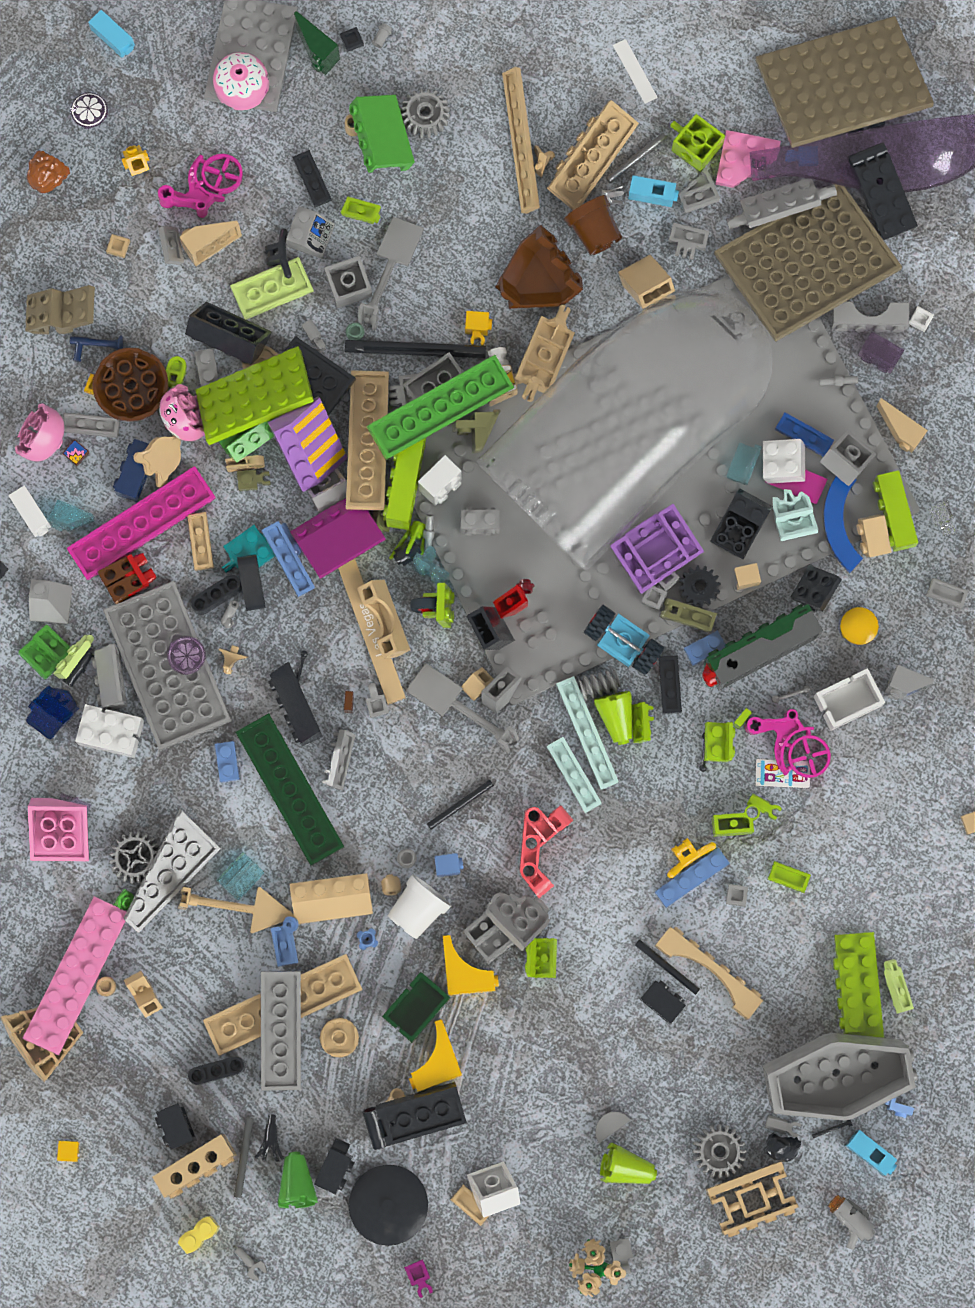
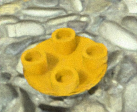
M852 608L841 619V634L853 644H868L878 633V620L874 613L866 608Z

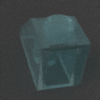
M57 500L48 520L52 524V528L62 532L63 529L71 531L94 522L95 517L92 513Z

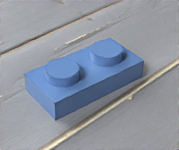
M717 630L685 647L684 651L694 666L705 660L711 651L715 649L722 650L725 647V643Z
M235 742L215 744L220 783L240 780Z

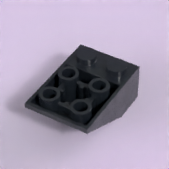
M739 489L710 542L744 559L773 506Z

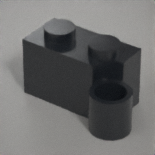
M338 1138L334 1140L314 1185L335 1195L338 1190H343L347 1181L344 1179L346 1172L350 1173L355 1164L352 1161L353 1156L347 1154L351 1144Z

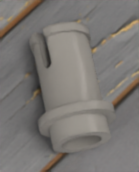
M384 23L378 26L379 30L371 42L380 49L383 47L388 35L392 34V28Z

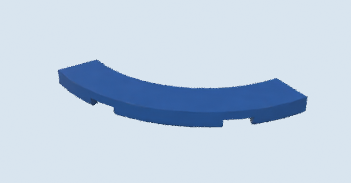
M836 476L830 485L824 504V529L827 541L836 559L851 573L863 558L853 548L844 527L843 511L848 492L857 479L848 486Z

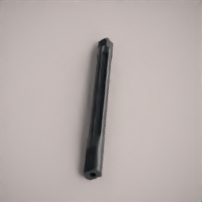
M345 340V352L443 357L450 352L452 357L486 358V346Z

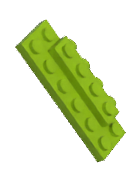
M874 932L834 935L836 958L833 959L834 970L838 972V978H835L836 990H839L840 998H837L838 1010H841L842 1017L839 1018L840 1029H843L844 1034L884 1038Z

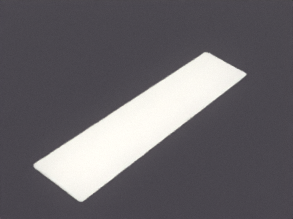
M624 39L614 44L613 47L643 102L646 104L658 98L627 40Z

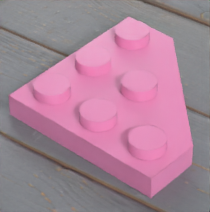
M726 130L715 184L734 188L767 165H771L777 161L781 141Z

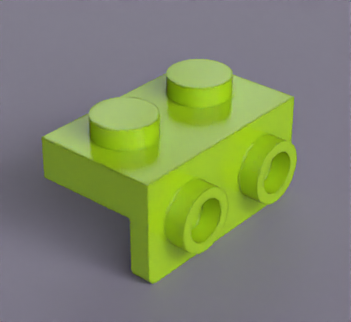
M535 938L525 948L527 953V962L525 963L526 976L531 978H556L557 939Z

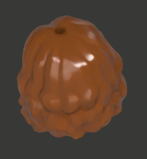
M39 150L36 151L33 158L29 161L27 181L32 189L40 193H48L62 184L63 180L70 174V169L59 159Z

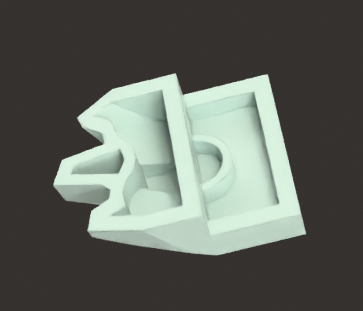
M784 489L783 500L773 497L774 520L781 541L818 533V527L813 515V507L810 498L801 491L798 497H794L791 490Z

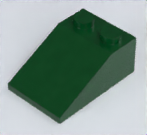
M295 11L296 29L312 63V67L317 72H322L326 75L340 60L338 44Z

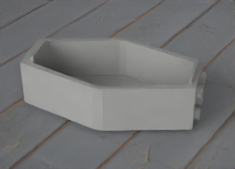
M840 1033L824 1034L763 1065L769 1105L774 1114L844 1121L854 1119L916 1088L917 1072L916 1069H913L911 1063L914 1061L913 1051L900 1039ZM877 1062V1068H872L871 1063ZM834 1069L839 1070V1074L836 1076L832 1074ZM799 1076L801 1078L800 1082L795 1083L793 1081L794 1077Z

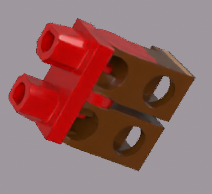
M143 553L135 556L130 554L126 558L97 571L115 605L149 588V583L157 578L152 568L143 573L140 570V567L148 563Z

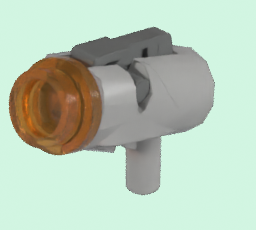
M836 1195L827 1205L830 1208V1212L837 1217L842 1226L845 1225L848 1228L850 1238L846 1246L847 1248L854 1250L858 1238L861 1241L864 1239L868 1241L875 1234L873 1230L875 1226L868 1220L869 1213L851 1200Z

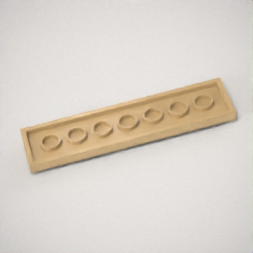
M351 371V375L356 378V381L350 389L346 509L384 510L386 459L367 426L388 414L389 372Z
M347 954L301 974V1018L362 991V987ZM261 993L203 1020L218 1056L261 1037Z

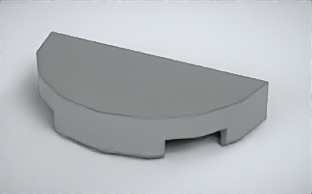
M609 1112L603 1115L598 1120L595 1128V1136L598 1143L624 1126L630 1119L620 1112Z

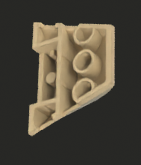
M37 1008L1 1016L0 1018L9 1038L30 1069L44 1082L83 1034V1031L75 1022L58 1056L23 1039Z

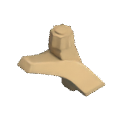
M535 145L534 152L538 161L535 165V173L542 178L545 167L555 157L553 151L544 153L539 146Z
M232 645L230 651L219 648V651L224 655L223 673L231 674L235 662L248 658V656L238 654L239 647Z

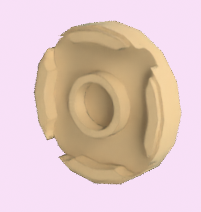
M332 1019L321 1030V1046L326 1053L333 1057L341 1058L348 1056L358 1046V1030L347 1019Z

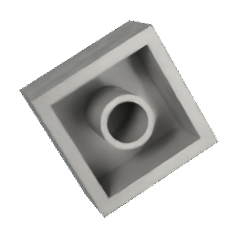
M360 256L324 267L337 309L373 297Z
M847 430L829 449L820 463L846 485L850 486L876 456V453Z

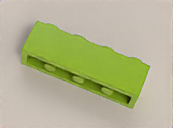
M900 471L877 475L873 482V488L875 493L878 492L879 495L878 507L885 515L890 546L893 548V552L916 547L919 542Z

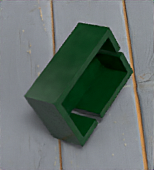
M422 972L409 984L412 990L409 991L406 988L382 1016L395 1029L399 1026V1032L411 1043L417 1039L451 999L450 996Z

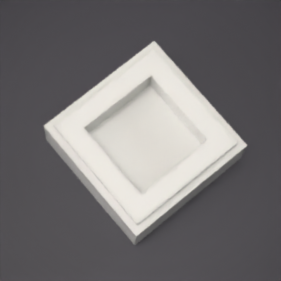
M917 306L909 324L925 332L934 314Z

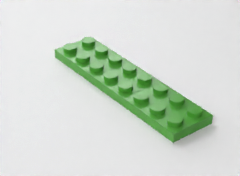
M494 355L369 424L367 429L387 460L512 390L514 386L498 358Z

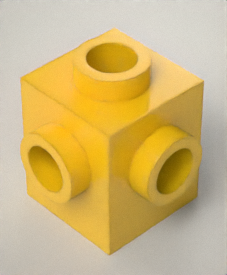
M133 145L122 151L125 157L121 159L125 170L129 168L132 176L149 170L147 161H150L146 150L142 151L140 145Z

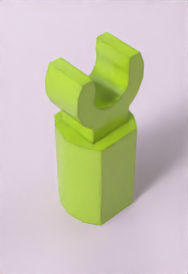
M752 793L747 802V805L753 804L758 806L760 812L763 814L764 812L767 813L768 817L772 820L777 819L772 814V810H782L780 806L770 805L769 801Z

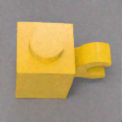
M466 311L465 334L472 335L470 344L474 345V340L479 339L481 340V345H484V336H488V330H492V319H489V312Z

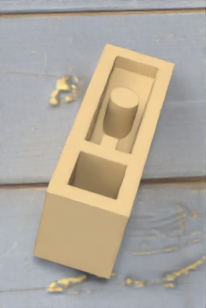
M881 398L877 408L895 441L902 450L912 453L928 430Z

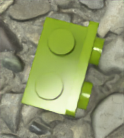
M733 722L705 723L704 761L729 762L733 759L735 755V747L733 746L735 727H733Z

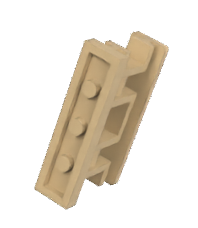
M776 1162L706 1189L711 1204L721 1202L728 1220L719 1223L723 1235L728 1234V1237L740 1234L739 1230L745 1227L747 1230L758 1227L757 1223L765 1220L766 1223L777 1220L776 1216L782 1213L784 1216L795 1213V1209L798 1208L795 1197L784 1198L778 1182L779 1179L787 1177L782 1162ZM775 1172L779 1174L771 1177L775 1187L767 1191L764 1190L762 1182L753 1184V1181ZM738 1186L742 1188L734 1191L738 1201L727 1205L724 1196L718 1198L715 1196ZM758 1188L765 1206L747 1213L741 1194ZM778 1195L781 1204L790 1203V1205L767 1214L764 1213V1211L771 1209L768 1198ZM741 1209L744 1218L753 1217L749 1221L727 1228V1225L734 1223L731 1212Z

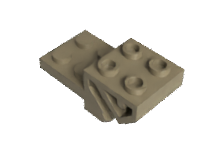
M87 285L66 292L51 288L27 295L25 331L32 334H49L50 326L55 327L57 333L67 334L73 332L74 328L93 324L95 287Z

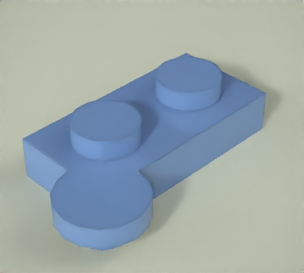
M287 917L283 921V926L271 928L278 967L298 963L293 932L298 928V920L295 917Z

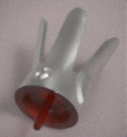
M623 186L611 190H602V195L607 196L610 204L624 205L622 201L610 199L622 196L624 194L623 191H610L622 188Z

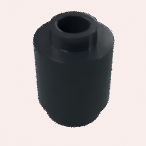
M410 541L394 550L395 555H393V558L398 565L406 566L417 559L419 554L422 553L415 541L409 554H406V549Z

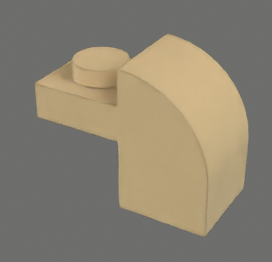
M142 971L124 980L145 1018L163 1008L151 983Z

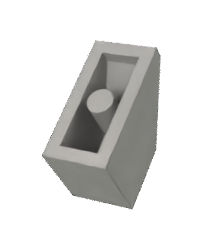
M506 667L481 691L482 704L497 714L510 701L521 681V677Z

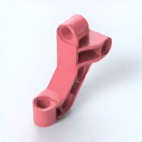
M562 805L556 808L548 817L536 807H529L524 812L519 871L538 898H541L554 887L545 874L538 869L540 847L573 821ZM532 810H536L538 813V818L535 821H531L528 817ZM528 838L536 840V846L532 849L526 847V840ZM527 865H531L534 868L531 876H525L523 873V869Z

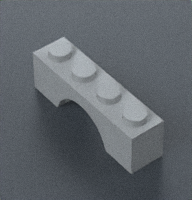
M844 302L832 309V329L837 331L855 329L857 332H864L868 329L875 332L893 330V332L900 333L907 330L909 326V303H890L884 313L874 317L861 314L855 308L853 302Z

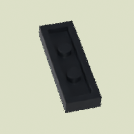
M310 150L293 156V161L314 208L332 201Z
M678 655L660 656L658 662L662 714L682 713Z

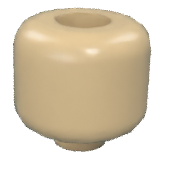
M393 874L386 875L381 881L382 891L385 895H396L402 890L399 877L393 876Z

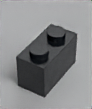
M655 980L640 1000L670 1025L686 1006L683 1004L685 1000L677 993L674 995L668 991L669 986L660 980L658 983Z

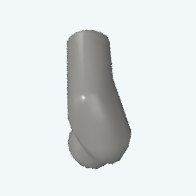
M235 600L230 601L221 618V624L227 629L234 625L232 618L239 607V603Z

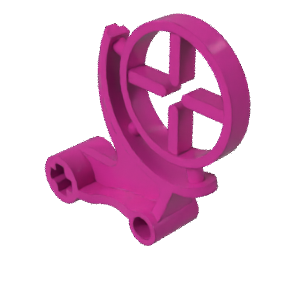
M200 154L189 170V192L183 194L175 191L169 185L161 186L158 190L159 203L164 208H171L173 206L192 208L196 210L198 217L204 218L208 214L207 210L215 201H225V197L222 194L231 193L240 186L243 179L241 164L236 158L228 154H216L207 160ZM221 159L225 160L222 167L225 178L236 182L231 187L223 189L219 188L223 180L220 171L209 166L212 162ZM230 161L238 167L239 176L226 172ZM202 163L204 164L202 167V180L198 181L197 171ZM205 171L219 175L214 187L207 182ZM204 184L210 191H212V192H214V193H217V194H213V193L208 192V191L205 190L201 185Z
M796 710L786 711L784 718L781 719L752 717L745 722V731L750 735L770 730L776 732L774 755L776 763L784 776L793 770L801 777L813 778L821 775L828 768L831 760L828 745L821 738L811 735V730H814V727H804L798 719V712ZM789 712L793 714V719L789 717ZM752 721H754V724L758 723L759 727L756 728V731L750 728V725L753 724ZM806 731V736L796 739L792 744L788 742L796 733ZM807 739L817 740L825 748L823 751L811 754L812 757L823 754L827 755L825 766L818 773H816L812 759L808 760L812 775L799 772L793 765L795 762L807 759L806 756L795 759L791 758L792 750L800 740H802L806 754L810 753ZM785 746L789 748L787 754L788 767H785L783 759Z

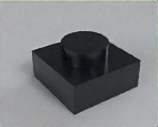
M357 27L340 33V38L347 52L364 46Z

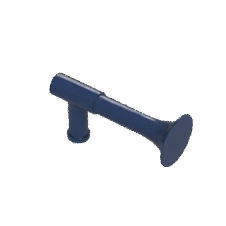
M120 335L115 340L70 336V344L76 345L73 361L81 362L83 345L110 347L116 350L123 349V336Z

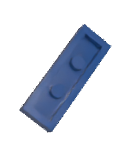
M784 412L775 428L776 431L790 439H801L806 448L822 457L825 456L834 442V439Z

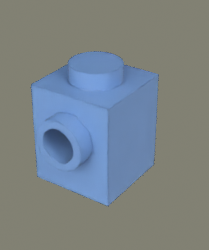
M458 853L434 856L437 877L459 875L460 869H464L462 857L458 858Z

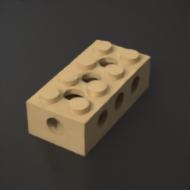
M221 1134L157 1173L152 1178L163 1197H170L172 1199L182 1194L184 1187L191 1188L198 1184L200 1177L205 1176L206 1178L216 1173L218 1166L222 1165V1167H225L235 1161L233 1157L237 1154L226 1135ZM212 1151L217 1154V1160L214 1163L209 1159ZM194 1162H197L200 1166L197 1173L192 1170ZM177 1173L182 1175V1182L180 1184L175 1181Z

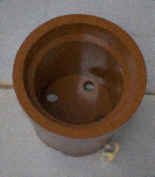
M606 195L596 197L584 203L564 218L569 228H573L590 256L603 252L611 247L613 241L618 243L623 238L610 211V202Z

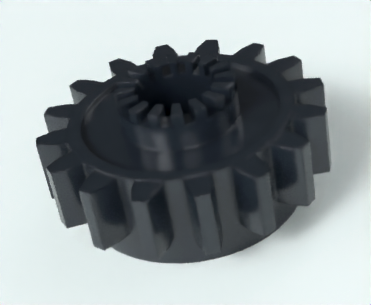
M697 565L696 570L690 567L688 569L689 574L683 573L685 579H680L679 583L683 585L679 586L678 590L683 591L681 598L686 597V604L691 602L693 603L692 606L699 604L700 608H703L705 603L708 606L711 604L710 600L716 601L717 597L714 594L720 593V590L717 588L721 586V583L716 582L719 576L712 575L713 569L708 572L707 566H704L702 570ZM702 583L704 590H697L695 584Z

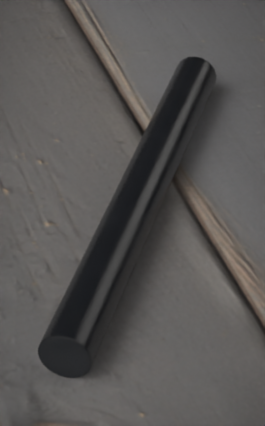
M488 780L428 822L427 826L429 829L432 830L492 788L494 785L491 780Z
M640 939L635 944L637 948L695 995L698 993L699 987Z

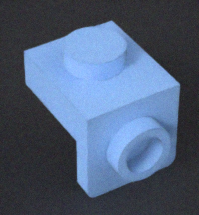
M896 1098L885 1103L887 1105L886 1109L894 1111L895 1116L906 1118L907 1115H913L914 1108L895 1103Z

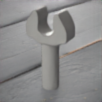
M241 1247L235 1251L240 1259L249 1267L247 1276L250 1279L259 1280V1277L254 1273L255 1268H260L261 1271L267 1273V1268L263 1261L254 1262Z

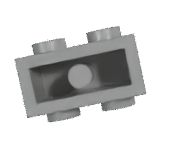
M466 507L465 510H461V534L468 536L476 534L492 536L499 534V510H495L494 507H485L484 510Z

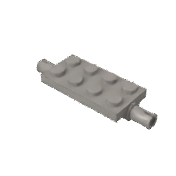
M812 177L784 185L780 188L740 200L743 212L740 215L727 218L728 227L730 230L743 225L752 228L820 206L821 200L837 196V191L834 184L821 189L815 188Z

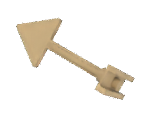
M187 887L181 889V902L178 905V909L186 910L188 905H202L251 913L253 917L250 933L279 924L287 917H294L293 913L261 887L257 888L254 906L199 897V895L191 894V888Z

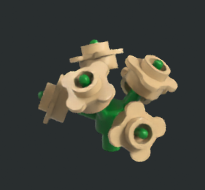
M588 1239L584 1243L585 1248L582 1249V1251L585 1250L587 1258L585 1260L579 1258V1254L576 1253L575 1258L571 1259L569 1263V1271H572L573 1278H576L577 1274L582 1275L584 1269L594 1270V1273L591 1274L584 1273L583 1280L577 1281L580 1294L585 1296L590 1295L593 1297V1294H599V1287L602 1284L601 1277L609 1279L611 1285H617L618 1281L626 1276V1271L621 1268L619 1261L615 1260L612 1264L604 1262L605 1248L600 1246V1240L596 1242L595 1239Z

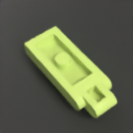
M84 635L80 641L72 645L67 651L68 655L57 664L56 671L53 674L59 679H66L90 648L94 637L92 635Z
M895 959L885 961L884 975L896 1013L914 1009L901 967L898 966Z

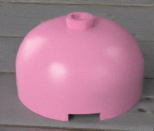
M43 403L38 405L39 409L36 412L31 411L18 434V437H20L19 446L15 447L16 454L35 462L48 459L60 448L65 430L61 415ZM29 426H31V427H33L34 430H36V431H38V432L35 433V432H33V431H31V430H29V429H27V428H28Z

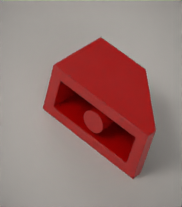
M518 584L494 600L493 604L502 619L516 615L528 607V599L521 585Z

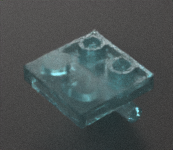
M427 547L423 555L416 553L413 558V564L418 574L422 576L426 574L432 578L431 582L435 585L437 583H446V585L449 583V573L433 563L437 556L434 547Z

